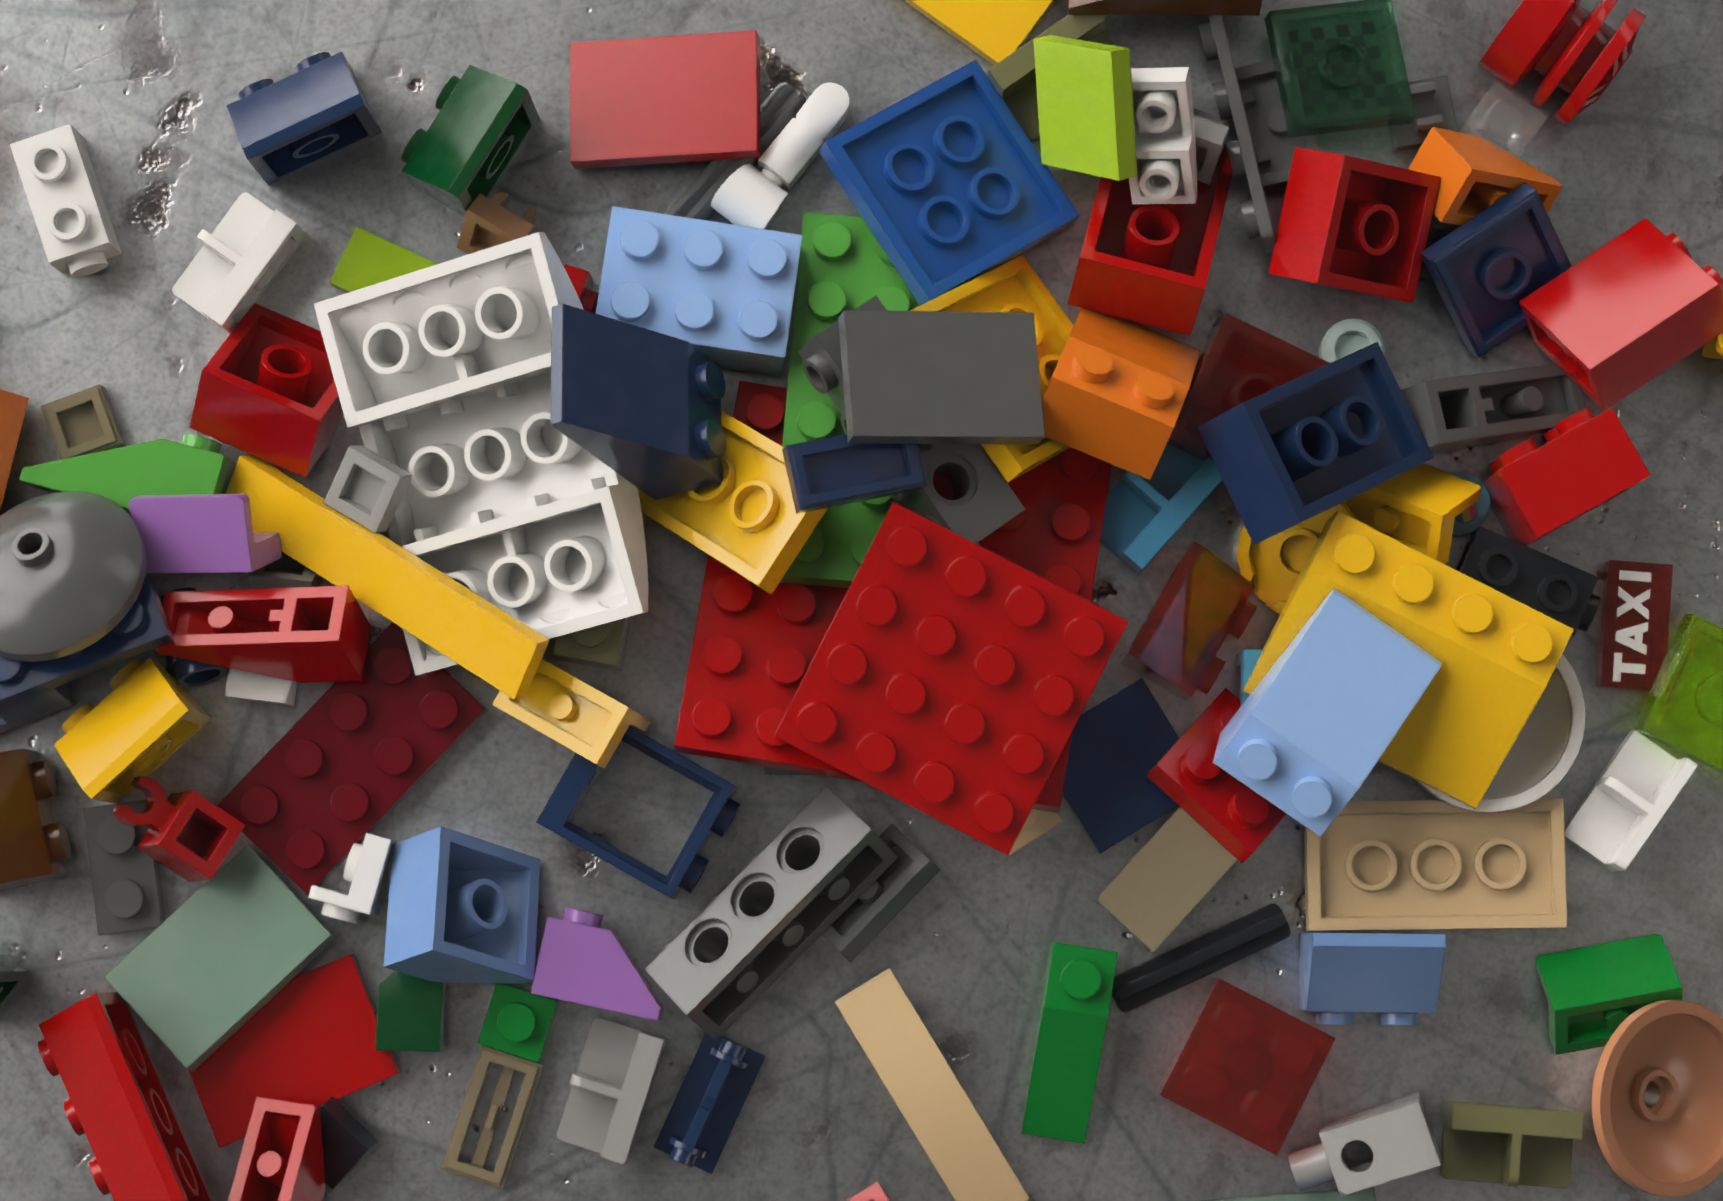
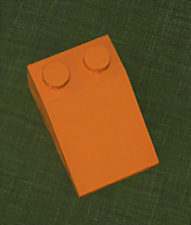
M1081 308L1042 399L1045 437L1150 480L1175 427L1201 350L1132 321Z

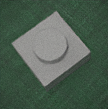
M361 444L348 446L323 503L374 533L385 532L390 526L412 474Z

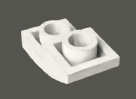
M1189 67L1131 68L1137 177L1129 178L1132 204H1196V140Z

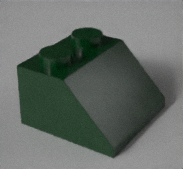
M472 65L468 66L461 79L454 75L448 80L435 104V108L440 110L427 131L420 128L414 133L401 157V160L406 163L402 173L409 184L464 218L467 209L479 194L487 198L490 197L540 119L526 88L516 82Z

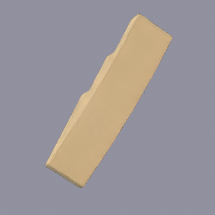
M888 968L836 1000L835 1004L954 1200L1027 1201L1030 1199L891 969Z

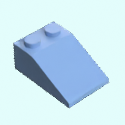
M1333 588L1220 732L1213 763L1315 834L1321 836L1361 787L1441 668L1442 662L1345 594Z

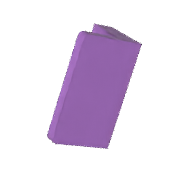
M246 494L139 495L129 501L130 516L137 525L146 547V573L253 572L282 558L279 533H253L250 502Z

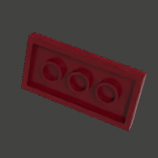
M392 622L367 648L362 681L335 682L217 806L245 824L242 833L309 895L311 886H321L348 857L353 844H361L365 839L366 833L370 834L488 710L444 668L415 676L403 629Z

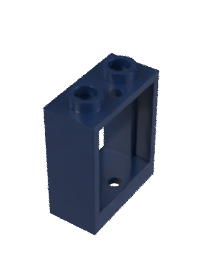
M630 726L628 727L621 740L622 742L713 792L671 870L665 876L572 823L603 769L575 752L536 823L672 899L676 898L680 889L691 894L710 861L700 854L712 832L723 837L741 806L739 802L732 799L737 787Z

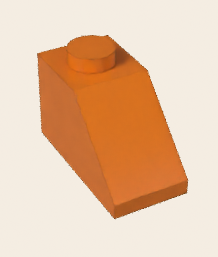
M1436 127L1431 128L1408 170L1441 177L1433 214L1442 223L1459 226L1525 183L1536 189L1548 213L1563 188L1555 178L1479 136Z

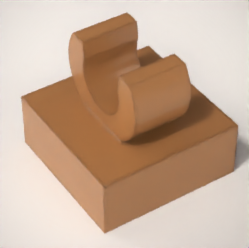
M500 191L493 195L491 200L479 194L466 211L457 248L467 254H471L531 235L534 228L536 210L530 207L520 217L505 208L508 198L507 193Z

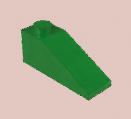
M1050 942L1021 1134L1085 1144L1108 1020L1118 952Z

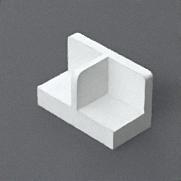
M241 193L212 234L203 229L201 230L197 238L204 245L175 283L172 292L183 302L231 334L253 304H257L306 237V234L295 221L278 209L273 211L249 193Z
M1637 730L1630 731L1565 824V840L1610 872L1626 870L1698 764L1688 757L1677 759Z

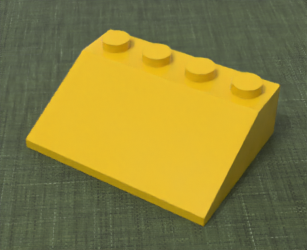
M1337 511L1326 521L1242 692L1248 695L1252 693L1333 588H1336L1442 662L1441 668L1378 761L1476 809L1544 692L1574 629Z

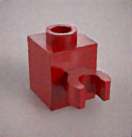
M146 776L134 777L131 785L145 794L147 798L146 808L143 812L137 813L130 807L122 804L117 805L113 813L120 822L127 826L139 827L146 825L149 827L137 848L188 882L212 880L244 829L245 824L194 790L172 793L166 800L165 792L157 781Z

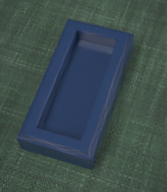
M847 434L788 445L782 449L796 514L920 490L927 486L918 444L848 443Z

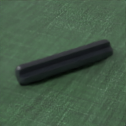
M1270 903L1114 976L1111 995L1122 1013L1131 1012L1287 939L1291 934L1288 921L1281 908L1275 903Z

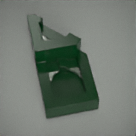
M395 970L378 985L375 1050L443 1051L445 986H448V983L432 982Z

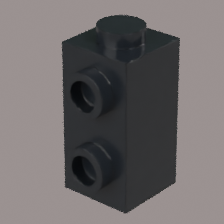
M1481 526L1470 533L1455 570L1573 628L1574 631L1571 637L1575 635L1577 629L1583 632L1588 630L1601 601V597L1592 594L1599 577Z

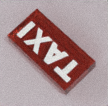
M1608 560L1605 562L1597 688L1651 693L1665 692L1673 565Z

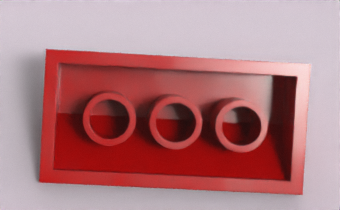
M118 992L95 993L39 1024L44 1036L43 1040L38 1041L41 1058L53 1077L60 1074L70 1097L63 1101L64 1110L75 1133L78 1136L83 1134L87 1136L95 1158L89 1160V1167L100 1192L103 1195L111 1193L114 1201H213L130 1006Z

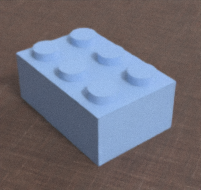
M612 206L596 314L688 341L721 368L780 377L786 355L802 235Z

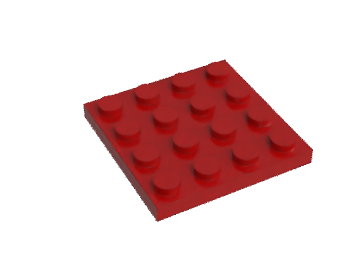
M893 501L774 736L1009 855L1129 621Z

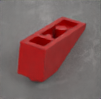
M348 585L165 592L162 607L174 641L155 648L159 654L299 683L362 681L371 625Z

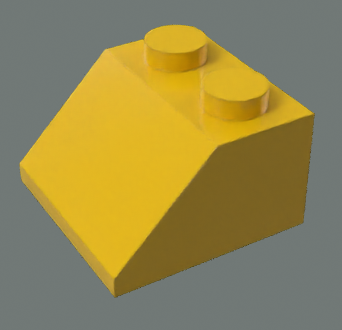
M152 658L147 659L143 664L138 659L127 664L109 682L113 691L96 707L90 702L83 705L68 717L61 726L66 734L54 746L83 791L93 800L114 804L120 803L135 789L131 785L134 777H149L212 719L189 691L177 684L175 676L166 671V666Z

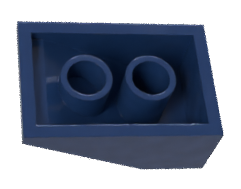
M566 304L553 306L551 319L550 425L654 500L721 483L722 456L726 451V439L721 427V398L725 395L726 386L721 367L688 341Z
M1378 342L1245 401L1197 427L1254 544L1434 458Z

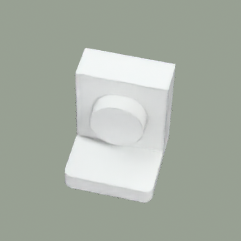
M366 833L363 845L354 843L346 861L343 879L352 882L349 894L312 885L308 898L324 902L321 911L322 915L358 924L361 913L378 916L390 877L392 845L399 841Z

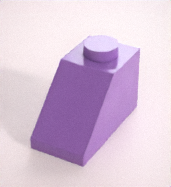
M566 907L563 919L547 917L531 994L657 1021L662 1019L663 1004L617 932L601 928L603 915Z

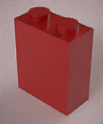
M1646 218L1519 301L1534 343L1603 411H1606L1723 333V279L1709 265L1703 268L1697 265L1677 235L1670 232L1665 236Z

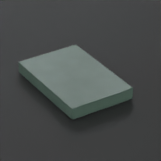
M247 845L220 869L212 880L207 881L104 977L183 1066L193 1072L336 938L251 846Z

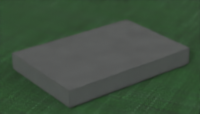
M843 310L838 317L848 443L1039 444L1045 438L1034 313Z

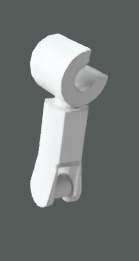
M828 82L816 88L798 111L796 118L790 120L761 158L758 159V167L761 169V172L750 163L737 169L715 193L711 201V207L734 225L765 229L788 195L781 187L789 191L818 156L824 142L832 138L845 123L848 117L849 96L844 87L837 83Z

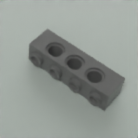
M877 295L854 309L887 311ZM836 321L815 335L798 353L804 360L803 369L810 383L820 393H827L842 414L840 421L847 434L839 323ZM918 444L927 486L920 490L890 495L897 501L902 500L905 506L976 543L1025 510V507L981 444ZM933 474H940L951 482L954 489L953 500L945 499L937 493L933 485Z
M827 786L813 801L807 803L799 811L797 817L767 847L761 849L754 856L751 863L721 893L715 895L708 902L706 908L676 938L669 941L663 947L660 954L644 970L693 1022L716 1041L855 902L898 856Z

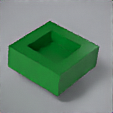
M496 983L477 1043L537 1063L541 1062L560 1000L531 994V991L506 983Z

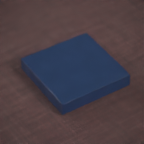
M1527 183L1420 253L1468 351L1478 359L1528 326L1519 301L1572 267L1536 189Z
M1140 678L1080 715L1071 734L1062 795L1099 854L1179 806L1146 776L1176 743L1179 737L1143 678Z

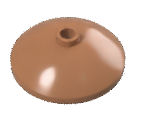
M1662 1000L1645 1005L1628 1016L1618 1026L1600 1056L1592 1089L1594 1130L1600 1149L1610 1167L1624 1182L1633 1188L1657 1196L1680 1197L1701 1190L1723 1172V1018L1703 1005L1682 1000Z

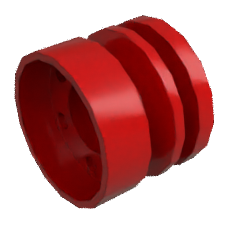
M1523 0L1478 65L1510 88L1517 85L1532 69L1541 73L1544 77L1532 102L1538 108H1541L1557 85L1569 95L1553 118L1566 127L1576 115L1591 104L1596 103L1632 54V47L1639 27L1646 18V15L1633 7L1618 28L1614 30L1604 23V20L1619 0H1602L1591 12L1580 6L1582 0Z

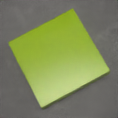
M1055 35L1034 38L1041 163L1117 181L1137 177L1131 56L1129 48Z

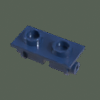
M705 1033L654 1144V1148L669 1154L671 1159L691 1168L695 1166L712 1174L766 1056L723 1036H720L715 1041Z

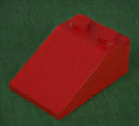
M1226 144L1223 147L1211 183L1207 184L1197 180L1196 204H1132L1129 179L1117 181L1104 177L1100 178L1067 304L1191 336L1205 291L1233 174Z

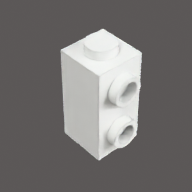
M71 124L10 144L49 264L62 274L70 272L72 277L87 276L105 269L108 266L106 259L118 256L122 252L84 137Z

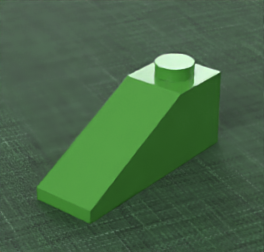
M184 433L182 444L159 439L23 467L19 480L33 488L52 493L81 491L101 495L121 506L127 513H130L129 501L139 495L225 494L236 463L227 456L219 454L221 443L201 436Z

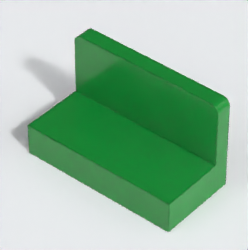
M1659 934L1543 954L1536 958V970L1548 999L1549 1038L1556 1055L1606 1046L1618 1026L1636 1010L1662 1000L1683 1001L1682 984L1664 940Z

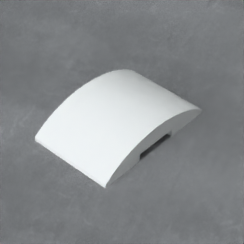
M537 232L314 303L347 428L359 427L364 446L367 449L412 474L388 528L391 541L548 639L648 612L647 550L638 487L550 425L552 307L566 304L584 309L560 258L545 232ZM403 629L415 676L458 664Z

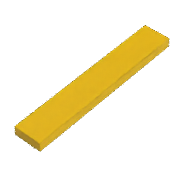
M252 454L239 456L225 494H246L249 497L253 533H279L281 551L335 586L348 585L357 600L514 700L527 696L550 641L548 638L380 533L372 532L323 503L325 500L323 497L261 458Z

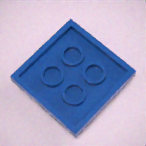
M977 60L968 63L824 142L819 150L830 170L920 305L997 268L1069 227L1080 216L1047 165L1041 163V156Z

